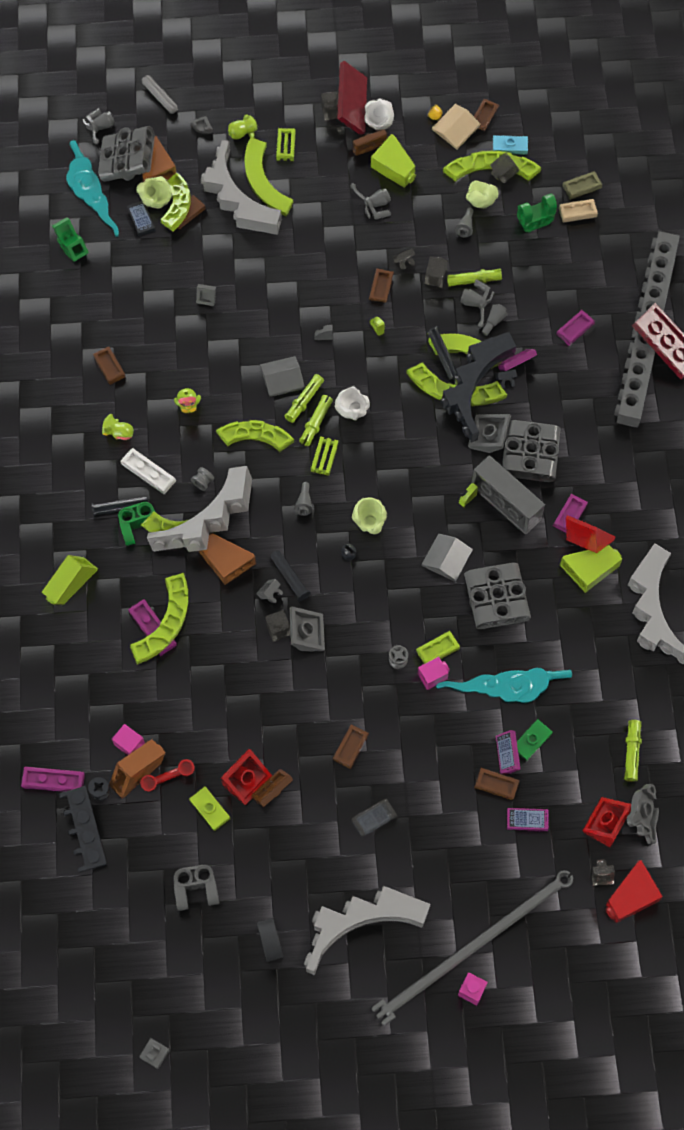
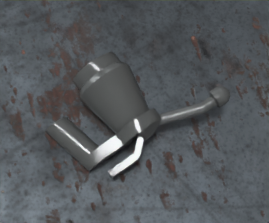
M99 108L86 116L89 124L82 119L85 127L93 131L94 144L99 143V140L96 138L98 130L111 128L112 125H115L111 113L104 112L101 114Z
M354 183L351 184L354 192L364 200L366 206L365 213L368 219L371 216L367 208L375 220L391 216L389 210L376 212L374 209L391 201L390 195L385 188L379 189L370 197H364L356 189V185Z
M476 279L474 286L485 292L484 295L481 296L471 289H464L460 302L464 303V305L481 309V321L478 323V327L482 328L484 325V307L491 302L494 292L492 291L490 299L486 300L490 287Z

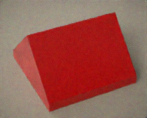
M568 515L565 518L567 541L598 553L615 539V536Z
M248 749L221 777L223 786L240 802L246 805L252 799L251 795L270 779L272 775L252 750Z
M601 797L583 832L611 847L631 811V804Z

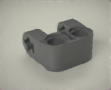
M198 865L181 868L176 871L174 875V890L178 911L188 909L186 891L206 888L208 904H219L214 874L209 866ZM208 872L210 876L207 880H200V874ZM180 877H189V881L187 883H179Z

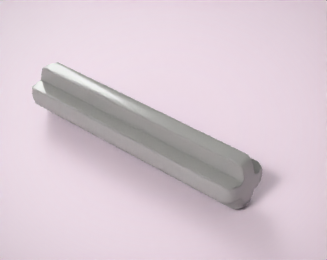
M146 75L142 78V83L171 114L178 110L177 105L150 76Z

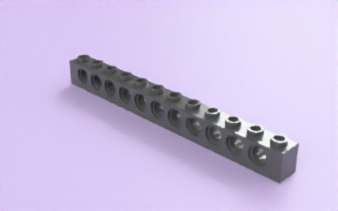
M659 231L657 238H653L651 248L654 249V253L650 252L648 263H651V266L646 269L645 278H648V280L643 283L641 292L645 294L644 297H640L638 307L641 308V312H637L635 322L655 303L664 312L680 238L679 235ZM633 328L632 338L635 339L634 343L630 342L628 353H631V358L627 357L625 368L628 371L627 374H623L621 384L625 385L624 389H620L618 400H621V403L616 406L614 415L618 416L616 423L638 428L655 351Z

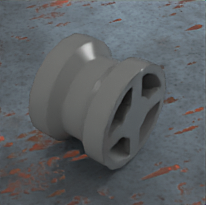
M202 467L197 470V475L191 478V482L202 491H205L208 488V484L214 480V476Z
M397 645L390 649L389 663L393 668L401 669L407 665L408 651L405 647Z

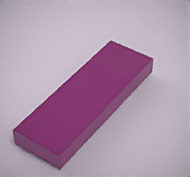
M145 599L128 609L146 637L160 626L161 621ZM173 640L159 655L161 656L177 646L176 642Z
M24 767L21 787L66 792L83 787L85 773Z

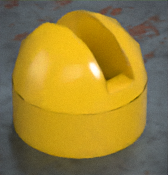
M435 105L427 115L433 120H438L442 116V110L438 105Z

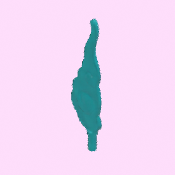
M73 140L70 142V146L76 159L70 163L66 176L67 183L74 190L75 195L78 198L84 199L87 205L92 206L101 220L114 230L115 236H119L118 227L109 217L108 201L102 193L100 181L92 170L91 162L88 158L84 157L76 141Z
M534 668L529 671H507L495 676L481 675L464 683L444 681L438 683L436 688L449 687L463 692L486 693L491 697H500L506 702L518 701L528 703L534 701L540 693L547 689L550 680L572 678V671H545L542 668Z

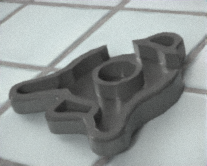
M646 784L634 793L631 813L627 817L628 825L630 827L636 826L638 835L645 836L648 844H655L657 842L656 824L659 808H654L652 799L657 798L656 789L653 784Z

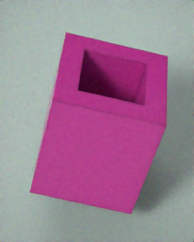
M437 657L418 667L417 674L428 690L438 683L448 680V672L450 670L446 662H442Z
M125 724L112 738L113 744L127 755L145 744L143 737Z
M468 972L458 996L477 1005L488 982Z

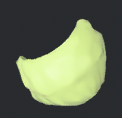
M163 177L147 178L145 182L137 186V192L143 204L147 207L162 208L168 204L172 197L170 185Z
M475 180L469 186L466 199L475 207L486 208L492 205L498 198V189L494 185Z
M362 498L355 505L352 513V520L359 528L371 534L381 532L382 526L387 519L385 507L378 499Z

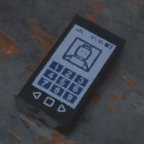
M142 201L127 206L139 237L156 231L148 210Z

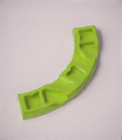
M250 138L245 152V171L249 185L255 195L266 203L269 208L281 210V215L287 216L293 204V199L278 192L267 180L262 166L263 155L267 145L263 141Z
M502 151L472 153L470 156L460 157L443 168V172L454 181L471 172L483 169L507 170L530 181L541 171V167L533 161Z
M423 362L407 370L408 376L419 388L439 400L442 399L444 390L456 386L439 380ZM498 381L478 386L474 390L471 406L495 403L507 398V394Z
M184 573L165 578L169 602L160 626L146 638L130 645L137 664L145 662L162 652L179 633L188 607V587Z

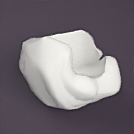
M378 99L377 101H369L365 105L366 115L364 118L370 127L375 130H384L391 126L394 119L391 102Z
M354 386L342 390L335 400L336 410L346 419L357 420L365 416L366 410L370 407L368 396L362 395Z

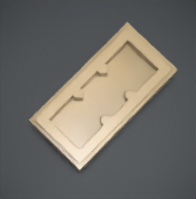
M594 199L559 204V211L563 222L597 217L598 214Z

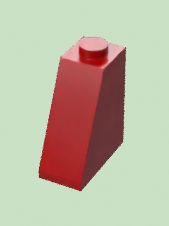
M642 860L637 862L606 904L608 916L610 919H614L616 923L659 902L662 898Z

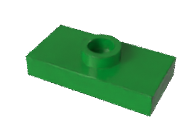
M537 719L517 741L518 755L527 762L552 735L553 731Z

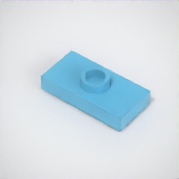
M493 136V151L527 154L528 137Z

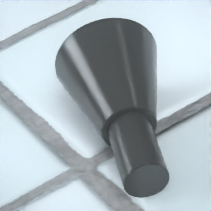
M472 208L467 209L465 216L455 228L456 233L462 237L472 235V215L474 212Z
M492 305L487 324L481 331L484 335L487 336L491 329L508 315L503 305Z
M307 482L302 483V490L294 507L295 512L302 516L308 515L313 511L309 494V483Z

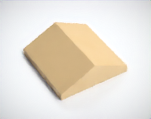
M454 104L433 126L432 130L454 148L458 149L480 126V123L468 110Z

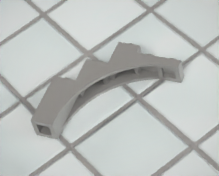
M222 140L221 146L217 147V159L213 161L212 168L207 167L206 173L202 174L201 184L204 185V191L218 194L217 202H220V209L234 212V220H236L238 228L278 235L281 224V210L261 205L238 189L231 179L226 166L230 153L229 141Z
M248 467L229 468L226 482L220 493L209 506L192 519L165 531L148 533L147 539L152 550L159 551L186 547L188 552L207 550L209 533L228 530L230 514L248 511L252 477Z
M654 543L628 583V586L634 592L642 594L632 613L638 620L647 622L637 642L644 649H650L653 652L659 646L664 653L675 656L680 663L684 664V645L669 628L659 601V580L671 553Z
M384 886L382 892L377 891L374 903H377V905L353 896L351 902L347 901L343 913H346V915L321 907L320 912H315L312 923H315L314 929L321 933H316L312 943L315 946L313 953H308L304 965L307 966V972L315 975L321 957L326 950L344 934L362 925L379 921H399L423 927L430 904Z

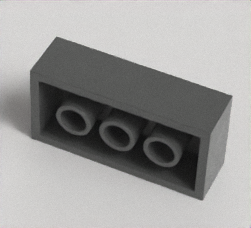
M490 455L473 470L472 484L474 483L478 487L477 492L525 535L541 521L545 504Z

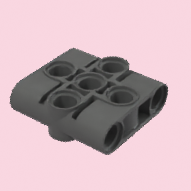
M150 126L134 130L122 128L116 134L104 136L99 163L100 179L103 182L120 178L131 180L135 175L150 172L155 138L153 129Z
M510 420L505 438L502 467L515 478L542 482L555 481L561 428L551 424ZM509 447H514L516 450H510ZM531 449V450H534L535 452L531 453V452H529V451H527V450ZM546 452H552L553 455H548ZM526 466H531L533 469H527Z
M518 563L478 568L464 573L470 598L469 604L473 611L477 629L521 623L531 619L525 594L526 587L523 584ZM495 576L498 580L493 581L489 577ZM517 590L521 594L515 595L512 593V591ZM498 593V594H500L502 597H501V598H495V597L493 596V594ZM481 597L483 601H476L474 598ZM503 611L506 613V615L500 616L497 614V612Z

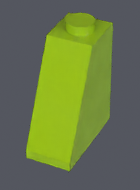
M393 134L371 156V168L405 188L408 183H412L415 179V165Z
M608 545L598 553L586 550L565 555L562 557L560 566L586 593L620 566L622 558L616 549Z
M68 555L42 593L47 596L46 600L51 604L64 605L98 568L84 557Z

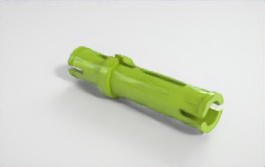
M481 269L478 272L447 275L449 287L475 283L476 279L484 284L488 281L502 280L501 269L486 271Z
M315 374L298 399L292 402V407L285 414V418L289 422L294 423L299 414L305 411L307 403L321 384H323L324 379L320 375Z
M327 395L321 397L313 416L305 425V431L299 439V442L303 444L307 438L305 446H310L314 435L320 429L319 425L333 402L332 398L329 397L325 403Z
M629 720L628 737H626L625 780L637 781L640 744H642V739L640 738L641 721Z

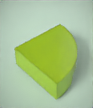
M379 317L371 319L370 324L377 335L383 334L385 323Z
M474 483L466 489L468 492L463 497H460L459 504L463 507L477 495L478 487Z

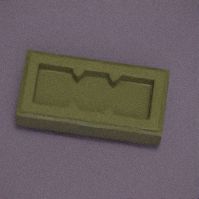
M594 171L563 182V188L568 197L573 199L601 189L602 183Z

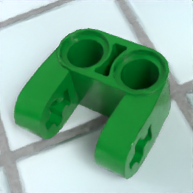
M550 193L542 196L541 203L530 206L528 202L518 206L517 218L525 232L544 227L554 220L557 209L554 195Z
M149 502L138 503L119 511L118 518L126 546L135 544L132 530L142 527L141 524L153 511L155 512L152 504ZM144 512H150L148 515H142ZM127 517H131V518H132V519L129 520V521H124V519L127 518Z

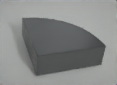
M206 116L190 122L191 127L199 133H213V129Z
M326 325L323 329L316 330L314 340H333L332 325Z

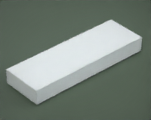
M133 448L120 461L124 467L163 494L176 482L173 476Z

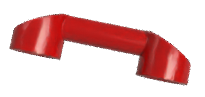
M185 759L179 763L178 768L156 777L145 775L141 779V787L143 790L150 792L156 788L157 784L179 775L190 776L194 771V764L192 761Z

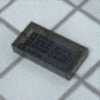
M384 799L353 817L352 822L361 837H364L396 818L397 815L388 800Z

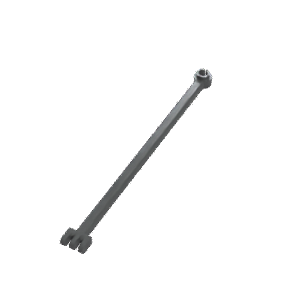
M559 872L556 880L386 1004L383 999L371 1008L373 1012L382 1008V1011L376 1015L378 1019L387 1015V1018L381 1022L383 1026L396 1018L393 1012L558 890L570 887L573 882V876L567 879L568 883L566 884L560 881L562 877L567 878L570 872Z

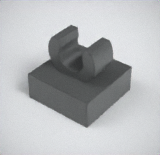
M198 284L196 303L214 306L216 287Z
M276 579L268 580L258 591L257 595L261 599H268L269 602L276 603L273 594L274 592L279 596L283 594L282 590L278 589L281 584Z
M150 1038L140 1058L159 1069L169 1049Z

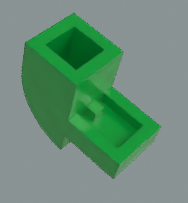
M66 217L52 225L58 237L57 241L71 260L76 261L89 253L83 239L76 234L69 218Z

